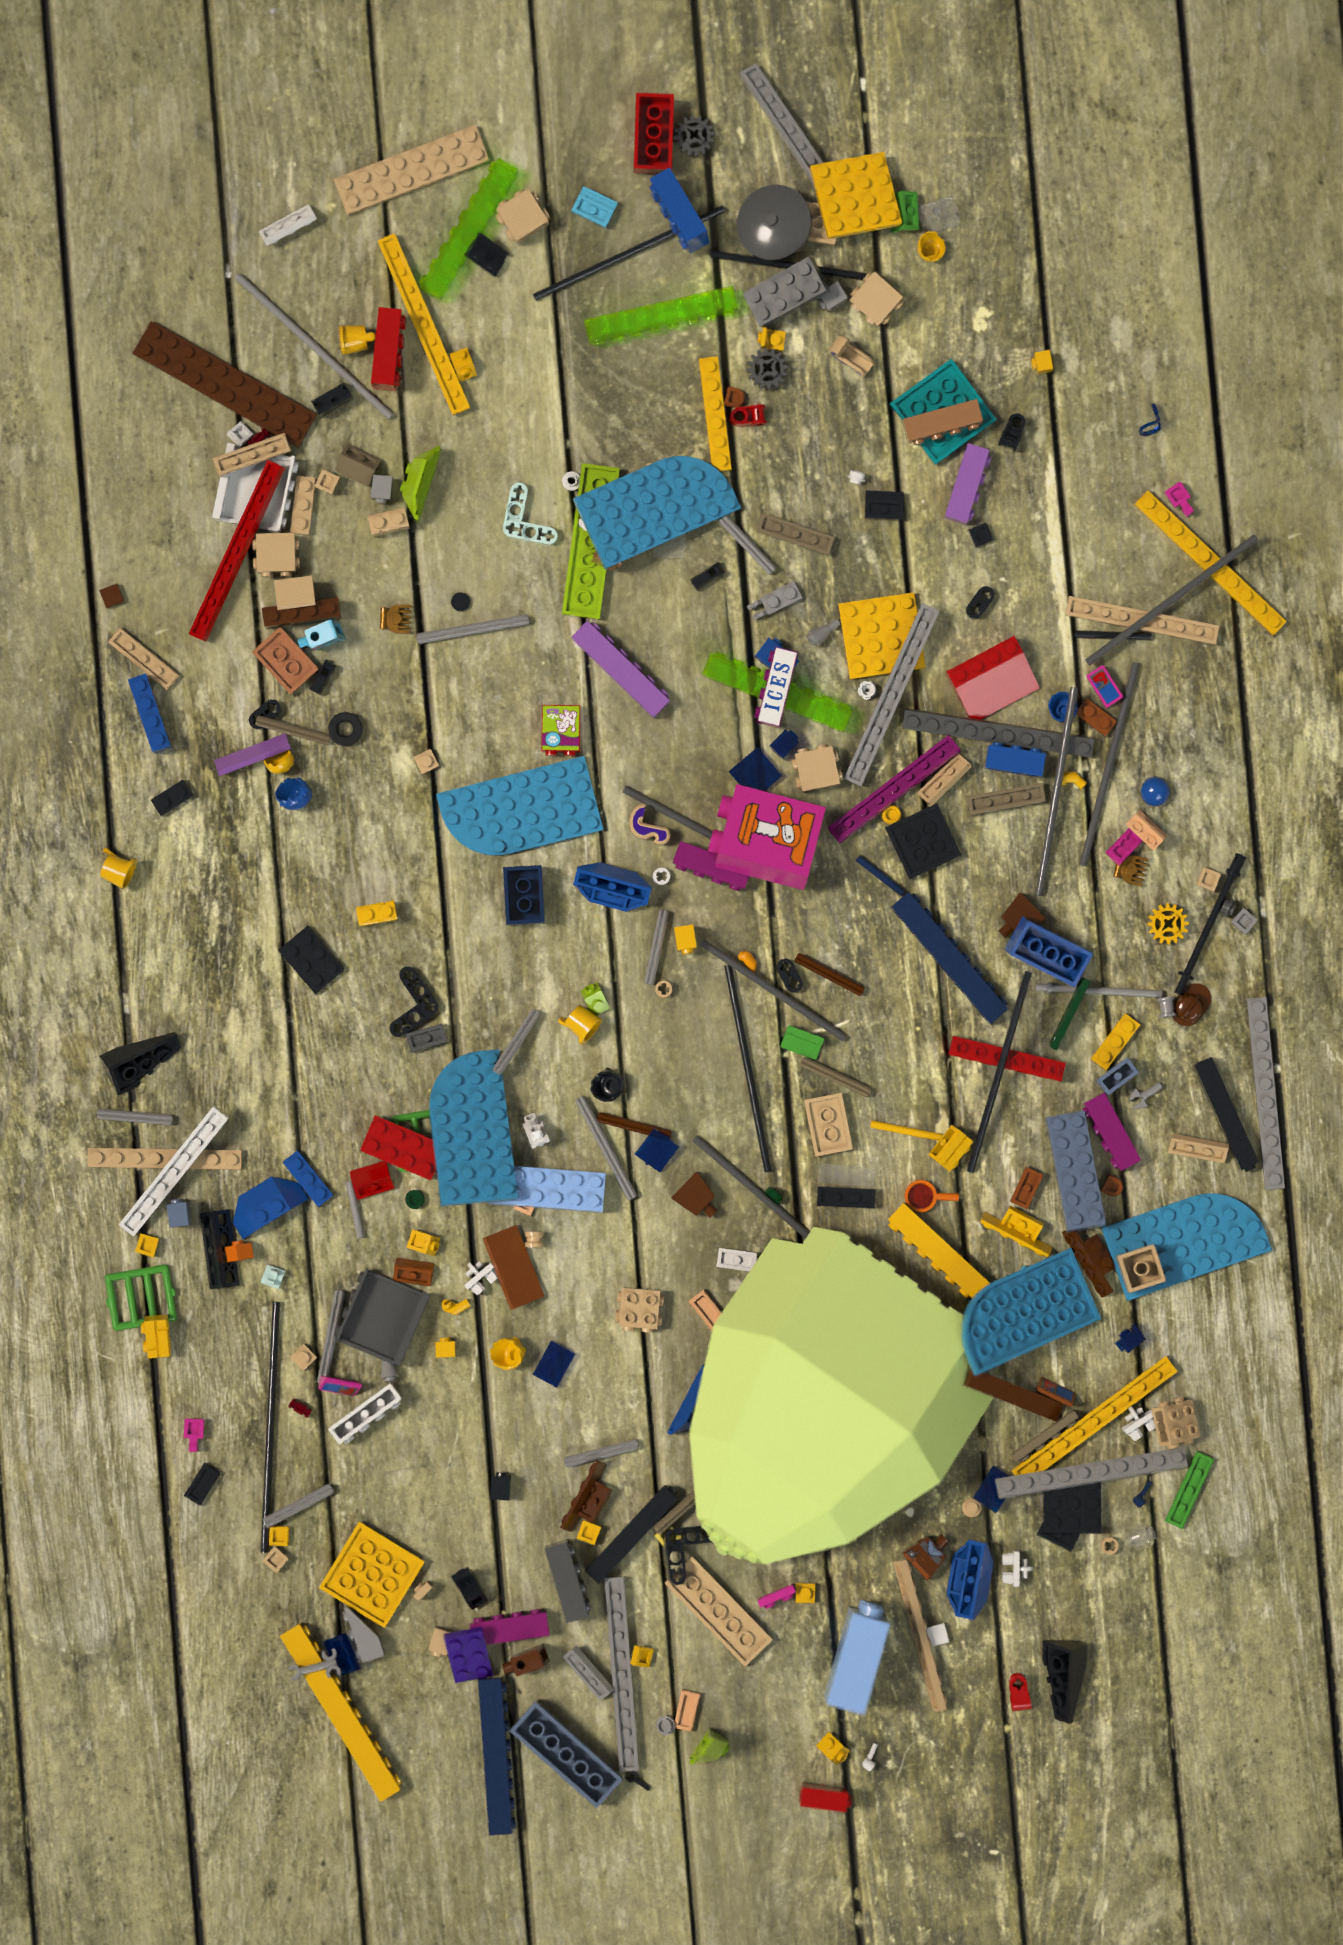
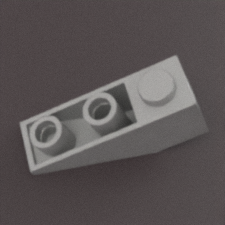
M345 1606V1611L342 1613L345 1622H349L351 1630H348L351 1641L355 1640L357 1648L354 1649L357 1659H361L362 1663L385 1656L380 1635L351 1607Z

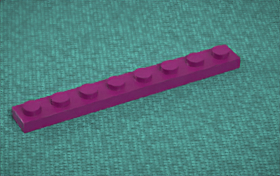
M949 735L831 824L827 828L828 831L841 844L961 752L960 748Z

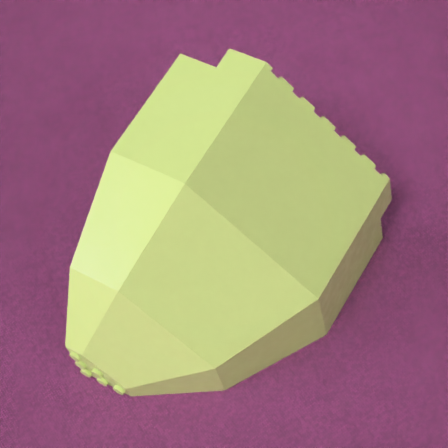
M813 1227L802 1244L772 1238L713 1326L690 1428V1445L697 1518L701 1523V1527L709 1535V1539L716 1546L717 1552L721 1555H730L737 1559L742 1558L752 1563L768 1564L850 1543L942 1481L994 1398L964 1386L971 1367L962 1343L963 1315L952 1307L947 1309L941 1305L939 1298L929 1291L924 1293L918 1289L916 1282L906 1275L902 1278L894 1272L896 1268L883 1259L881 1262L872 1257L873 1253L861 1244L856 1246L849 1241L851 1237L843 1232Z

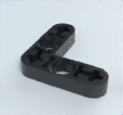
M412 967L402 968L399 977L417 1005L390 1024V1032L395 1037L404 1036L433 1016L439 1009L437 1001ZM406 970L408 972H413L411 977L414 981L417 978L419 980V982L414 983L411 986V988H409L408 984H411L409 979H403V976L405 975L404 971ZM418 985L424 988V994L419 997L414 995L413 992L414 988ZM427 994H429L430 998H427L428 1002H434L435 1004L433 1006L434 1011L432 1012L430 1010H425L427 1005L424 1001L421 1004L419 1002V1000L425 998ZM416 1012L419 1014L420 1019L417 1023L409 1021L410 1013ZM405 1017L406 1022L411 1027L407 1029V1026H404L401 1029V1034L399 1032L394 1033V1025L396 1023L398 1025L403 1024L404 1022L401 1019Z
M701 1526L669 1529L663 1535L667 1578L673 1585L683 1584L686 1580L683 1545L712 1542L709 1536L701 1537L699 1529H701V1533L706 1532ZM689 1530H693L696 1533L694 1541H689L686 1537ZM680 1531H682V1539H675L674 1543L668 1539V1536H671V1532H673V1535H681ZM673 1551L677 1552L680 1556L679 1561L676 1563L670 1560V1554ZM671 1566H681V1568H677V1573L681 1574L678 1582L672 1577L676 1571L675 1568L671 1569Z

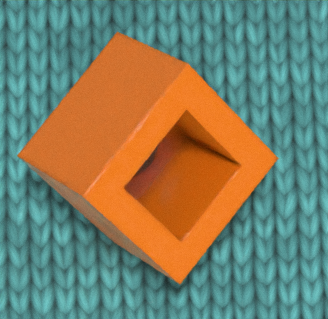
M240 1240L232 1242V1246L225 1247L227 1262L254 1258L252 1243L244 1244V1241Z

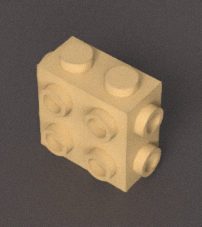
M522 189L516 192L514 198L509 201L507 199L503 200L498 204V208H496L497 215L495 217L500 225H505L507 237L510 241L514 240L516 244L549 225V214L545 208H540L538 202H540L535 192L531 193L529 189L525 191Z
M874 271L873 274L869 272L863 279L865 283L860 288L857 286L850 294L852 298L849 301L853 303L851 307L858 313L862 311L867 316L865 319L871 325H885L892 317L890 313L894 309L897 311L904 304L902 299L905 296L877 271Z
M295 533L256 534V539H253V550H256L257 558H253V568L257 569V573L261 574L262 577H273V574H281V577H291L292 573H297V568H300V557H296V549H300L299 538H296Z
M827 744L816 746V750L809 751V748L797 750L798 753L794 754L795 759H791L793 770L798 772L799 777L795 778L797 789L802 790V793L840 785V780H843L841 769H837L838 753L837 750H833L832 746L828 747Z
M622 1287V1291H618L617 1303H621L620 1311L616 1310L615 1322H619V1326L623 1327L622 1330L634 1331V1328H642V1332L653 1333V1329H657V1326L662 1324V1314H659V1306H663L664 1295H660V1290Z
M1184 1397L1173 1399V1403L1164 1401L1158 1403L1159 1407L1151 1408L1159 1446H1167L1168 1449L1179 1447L1181 1442L1182 1445L1194 1443L1193 1439L1201 1437L1192 1399L1184 1400Z

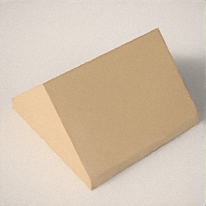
M312 576L274 580L277 610L316 605L315 583Z

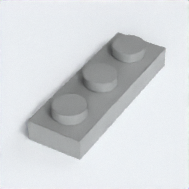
M577 1645L563 1656V1659L600 1701L614 1690Z

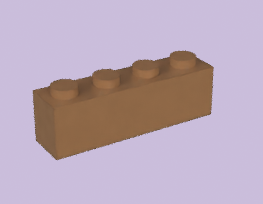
M974 399L905 418L902 424L908 444L919 445L928 438L937 440L943 438V434H959L961 429H977L982 424L983 419L978 401Z

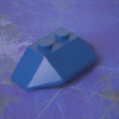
M600 862L578 866L573 883L589 902L624 912L647 905L652 886L638 873Z
M271 1176L238 1197L233 1224L242 1239H245L308 1200V1197L298 1182Z
M702 1364L667 1431L670 1435L691 1428L704 1364Z
M968 1540L953 1555L946 1594L957 1617L975 1620L987 1602L993 1569V1560L987 1543Z

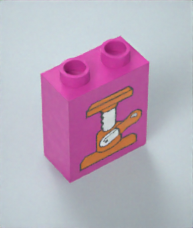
M736 784L733 797L722 795L717 817L727 819L724 832L713 829L708 852L718 854L715 864L716 868L804 890L826 807Z

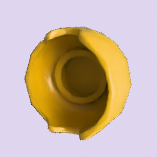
M927 231L921 235L917 242V252L926 262H937L946 251L945 241L938 236L937 232Z
M290 750L264 759V764L271 773L283 774L293 766L294 756Z

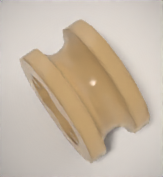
M660 981L655 987V992L659 997L667 998L672 993V986L668 981ZM661 984H666V987L669 988V992H666V995H662L661 991L658 990L659 986L662 987Z
M1106 1537L1102 1540L1101 1549L1104 1553L1112 1555L1117 1552L1119 1545L1116 1539ZM1107 1541H1108L1109 1543H1110L1111 1541H1113V1542H1114V1544H1113L1114 1549H1113V1550H1111V1549L1105 1550L1104 1547H1107V1546L1104 1545V1544H1105Z

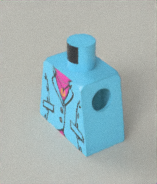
M328 620L305 630L306 636L297 639L301 650L308 647L318 650L345 640V636L339 621Z

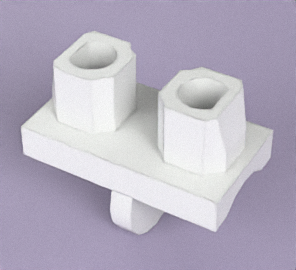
M535 1113L525 1116L523 1126L532 1149L536 1148V1146L542 1147L545 1143L550 1142L541 1117L536 1118Z
M479 1261L474 1266L469 1262L467 1265L470 1269L465 1275L468 1278L472 1274H475V1276L464 1286L467 1289L470 1288L476 1295H479L485 1289L479 1282L483 1276L491 1284L498 1278L493 1269V1264H488L479 1272L478 1269L483 1266Z
M1132 1407L1128 1408L1130 1414L1124 1418L1127 1422L1133 1418L1134 1420L1122 1427L1125 1434H1128L1136 1441L1143 1436L1138 1428L1139 1426L1145 1424L1148 1431L1155 1429L1151 1409L1138 1417L1139 1414L1143 1413L1141 1407L1135 1411Z
M1018 1550L1002 1554V1564L1012 1565V1572H1002V1582L1012 1584L1014 1587H1020V1571H1022V1578H1028V1571H1033V1566H1028V1559H1022V1566H1020V1552Z

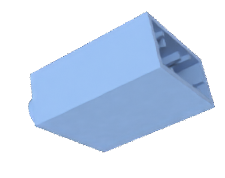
M860 1600L858 1608L849 1606L824 1694L826 1704L865 1714L890 1626L887 1617L883 1616L884 1609H882V1605Z

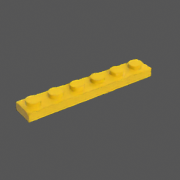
M718 356L699 358L711 464L720 472L730 471L732 469Z

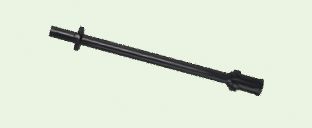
M1235 853L1230 867L1226 869L1227 878L1184 972H1178L1181 975V979L1174 993L1182 995L1188 980H1194L1191 973L1233 881L1241 875L1240 871L1247 859L1245 856Z

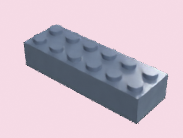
M1085 1111L1046 1117L1045 1122L1066 1233L1104 1227L1106 1222Z
M537 1700L531 1704L510 1728V1732L596 1808L601 1805L623 1779L620 1773Z

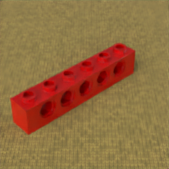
M952 1036L948 1055L997 1067L1002 1047ZM1010 1050L1004 1069L1061 1082L1066 1063Z

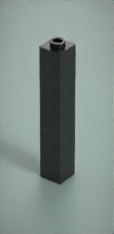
M1209 1057L1192 1065L1225 1140L1229 1144V1149L1238 1169L1245 1170V1172L1255 1169V1164L1259 1163L1213 1058Z
M663 1485L585 1569V1572L600 1584L678 1500L676 1497L677 1492L670 1485L668 1487Z

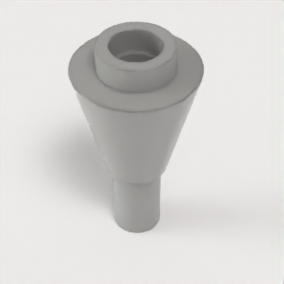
M835 619L828 625L809 630L807 639L812 646L816 645L819 647L830 635L831 631L841 624Z
M382 1360L381 1380H385V1383L396 1381L399 1374L395 1365Z

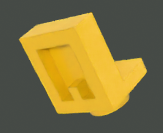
M763 327V332L758 333L757 343H761L760 349H775V351L783 352L786 332L769 330L767 327Z
M412 1229L406 1248L435 1256L439 1249L440 1237Z

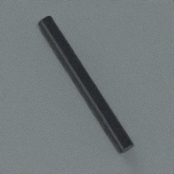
M1075 630L1074 637L1113 639L1121 632ZM1134 632L1125 640H1151L1152 633Z

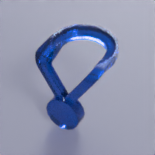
M1155 403L1151 404V408L1156 421L1141 426L1138 430L1140 436H1149L1161 430L1159 412ZM1151 425H1158V427L1152 430L1143 431L1145 428Z

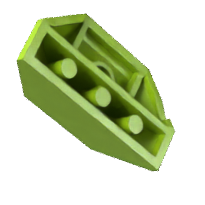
M439 446L413 458L412 463H408L406 468L407 480L401 484L400 492H403V499L416 522H420L442 449Z

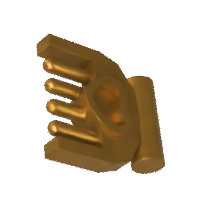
M397 604L391 606L389 610L387 607H381L380 629L387 630L388 626L391 632L410 634V630L398 629H410V626L400 624H410L409 620H403V618H411V616L401 615L400 613H411V610H399V608L411 609V605Z
M1129 856L1119 866L1115 865L1113 877L1121 878L1122 876L1124 882L1142 887L1143 883L1131 880L1144 881V879L1134 877V875L1144 877L1145 874L1138 872V870L1146 871V869L1137 867L1135 864L1147 866V863L1136 861V859L1148 862V858Z

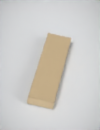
M285 433L214 457L212 460L220 477L291 452Z
M119 628L108 641V643L166 690H169L180 675L122 628Z

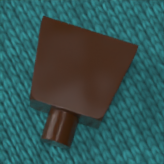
M1020 892L1001 916V919L1006 924L998 932L1007 939L1016 929L1022 916L1037 924L1046 918Z
M697 1172L671 1197L675 1202L696 1216L703 1211L711 1218L718 1211L710 1203L715 1197Z

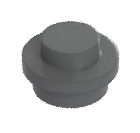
M1225 900L1220 912L1224 914V917L1233 916L1237 905H1234L1235 900Z

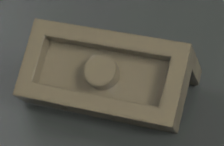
M347 444L339 456L335 471L369 487L373 475L379 468L382 460Z

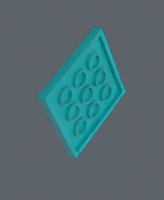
M952 358L890 403V406L901 421H903L905 418L977 399L983 419L979 428L969 430L968 428L961 429L959 434L950 435V433L942 435L943 438L937 440L928 438L924 440V443L919 444L934 465L938 464L997 420Z

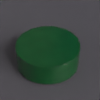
M768 1187L764 1192L778 1205L783 1200V1197L772 1187Z
M411 1190L405 1197L407 1206L412 1209L422 1207L425 1201L423 1193L419 1190Z

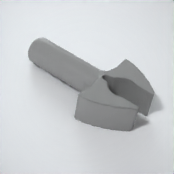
M1158 1082L1144 1092H1138L1137 1089H1134L1128 1101L1133 1100L1135 1097H1142L1140 1103L1133 1106V1108L1147 1107L1146 1099L1161 1090L1163 1086Z

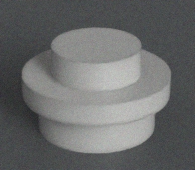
M670 1716L660 1717L656 1723L658 1732L662 1735L671 1734L675 1730L674 1720Z

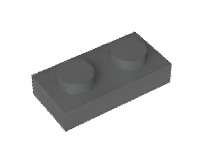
M443 1023L405 1034L411 1053L448 1042Z

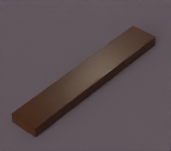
M971 1368L964 1383V1386L1056 1422L1064 1405L984 1372L974 1376Z

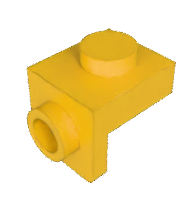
M467 347L449 354L460 382L477 375Z
M830 1732L816 1745L836 1765L845 1761L848 1756L847 1754L850 1752Z

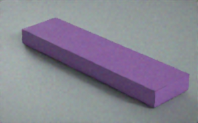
M284 733L218 758L214 762L217 772L221 776L290 750L291 747L288 737Z

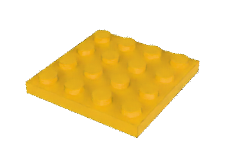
M884 152L810 166L827 239L901 226L902 220Z
M914 592L838 604L850 680L890 674L917 615ZM923 649L914 670L926 668Z
M359 1521L319 1588L385 1628L425 1561Z

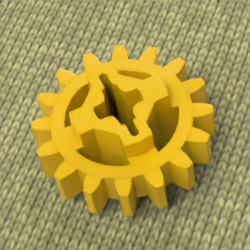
M1166 903L1165 908L1160 904L1158 905V911L1152 910L1154 915L1148 916L1151 922L1146 925L1152 928L1148 933L1155 934L1152 938L1153 940L1159 938L1160 944L1166 940V944L1170 945L1171 940L1177 943V937L1180 939L1184 938L1181 933L1188 932L1184 926L1189 925V922H1184L1187 915L1181 914L1182 908L1176 910V904L1170 908L1169 903ZM1170 911L1173 912V914L1171 916H1165L1164 914H1162V912ZM1174 918L1170 924L1172 928L1163 929L1165 925L1164 920L1168 921ZM1178 918L1180 920V929L1176 926ZM1156 919L1159 921V928L1157 930L1155 927ZM1165 932H1170V933L1173 934L1174 936L1165 937V936H1162V935H1163Z

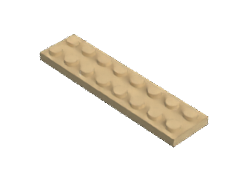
M476 125L337 177L334 179V182L348 216L490 161Z

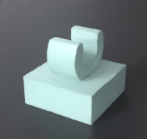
M267 1264L260 1283L279 1289L286 1271Z

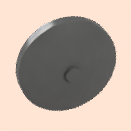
M768 185L754 191L743 202L737 216V233L742 245L753 256L765 261H782L792 257L804 247L812 230V213L808 203L797 191L783 185Z

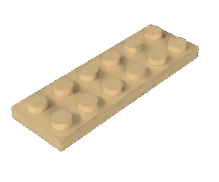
M691 1556L685 1562V1582L680 1585H673L667 1580L665 1584L744 1666H747L773 1639L703 1566ZM676 1571V1573L672 1575L673 1579H676L678 1582V1579L681 1578V1574H678Z

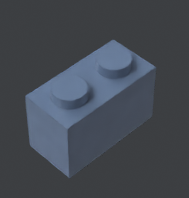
M1126 1057L1097 1078L1095 1082L1108 1096L1139 1072L1129 1058Z
M185 1199L171 1200V1204H167L169 1228L193 1225L190 1202H185Z

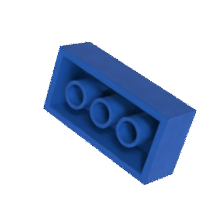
M670 167L650 178V194L655 203L658 202L663 217L665 219L668 218L672 232L674 234L677 233L682 249H687L689 254L709 244L707 229Z
M1024 916L1020 919L1004 949L1009 955L1073 987H1076L1093 956V953L1087 948Z

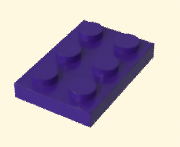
M482 1627L444 1634V1641L455 1683L493 1676Z

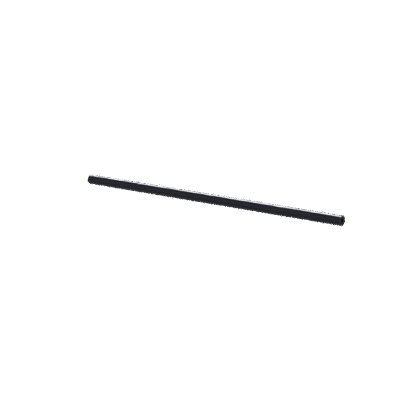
M280 1302L272 1303L260 1553H268L269 1528L265 1526L263 1518L270 1515Z

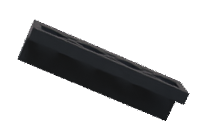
M230 1210L200 1213L210 1289L240 1285L237 1261L228 1262L227 1264L223 1258L226 1252L225 1247L232 1246V1242H234ZM218 1214H224L225 1222L223 1225L218 1222ZM223 1233L227 1236L225 1245L221 1242V1235ZM228 1271L232 1274V1283H227L226 1274Z

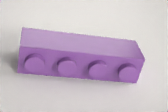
M967 444L944 519L964 525L967 524V521H972L975 510L971 508L973 502H978L980 492L977 489L979 484L983 485L986 476L983 470L985 466H989L992 457L988 455L989 449Z

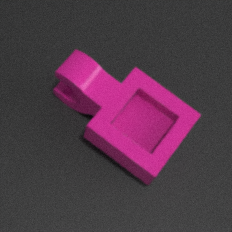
M1181 481L1164 492L1174 509L1180 506L1186 517L1193 513L1194 510L1187 502L1191 496Z
M185 1419L184 1438H189V1452H198V1439H204L205 1419Z

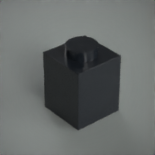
M496 1472V1475H492L490 1500H510L511 1476H507V1472Z

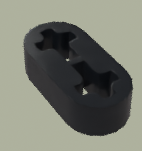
M984 586L978 590L966 607L968 618L976 620L982 616L994 598L992 588ZM989 591V597L991 598H986L982 603L980 601L982 598L981 592ZM978 603L980 605L977 610L979 614L971 615V609L969 608H974Z
M273 699L266 701L250 715V726L256 730L264 728L256 724L253 725V718L263 714L270 719L276 718L281 712L280 704ZM276 704L275 709L277 711L275 713L271 711L266 715L265 712L269 710L268 705Z
M781 959L777 964V972L786 989L791 993L799 992L803 983L793 962L789 959ZM782 962L790 964L791 967L788 968L790 975L787 976L784 970H780ZM791 976L794 981H799L798 989L796 990L793 987L789 988L791 984L789 977Z

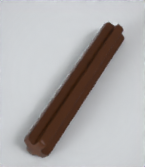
M798 953L795 958L797 964L858 996H861L865 990L864 986L801 953Z
M602 1112L598 1114L597 1121L603 1124L664 1140H670L672 1131Z

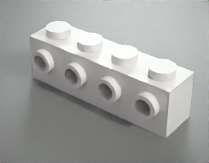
M391 1382L328 1428L338 1444L344 1442L346 1445L355 1438L353 1434L358 1430L360 1433L364 1432L370 1427L369 1422L374 1419L376 1422L386 1415L384 1411L389 1408L394 1410L402 1404L399 1400L403 1397Z

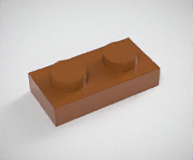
M1087 698L1076 713L1080 719L1104 737L1117 722Z
M1025 1167L1010 1202L1028 1209L1043 1174Z

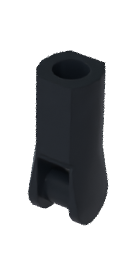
M720 562L715 563L690 579L696 591L725 573V570L722 571L719 566ZM712 569H713V571H714L715 574H716V575L713 576V577H711L710 574L708 573V572L711 571Z
M326 659L309 689L321 695L337 665L328 663ZM324 669L329 672L327 677L321 674Z

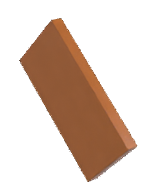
M517 1225L482 1238L510 1310L545 1297Z

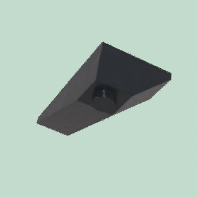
M176 1032L116 1047L99 1057L113 1088L119 1096L139 1085L140 1079L146 1074L150 1075L153 1073V1068L160 1062L164 1063L181 1048Z
M1044 1640L1042 1660L1043 1665L1047 1666L1048 1677L1046 1679L1047 1684L1050 1683L1052 1695L1050 1698L1056 1720L1072 1724L1087 1665V1645L1073 1640Z

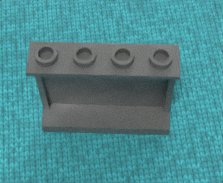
M366 1268L365 1272L361 1271L358 1276L357 1282H359L357 1290L353 1289L349 1299L352 1300L350 1307H345L342 1317L344 1321L342 1325H337L334 1333L337 1336L336 1341L400 1367L428 1303L430 1294L419 1292Z

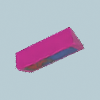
M1104 665L1086 676L1106 708L1123 698Z
M322 1375L320 1376L318 1389L355 1396L362 1385L356 1381Z

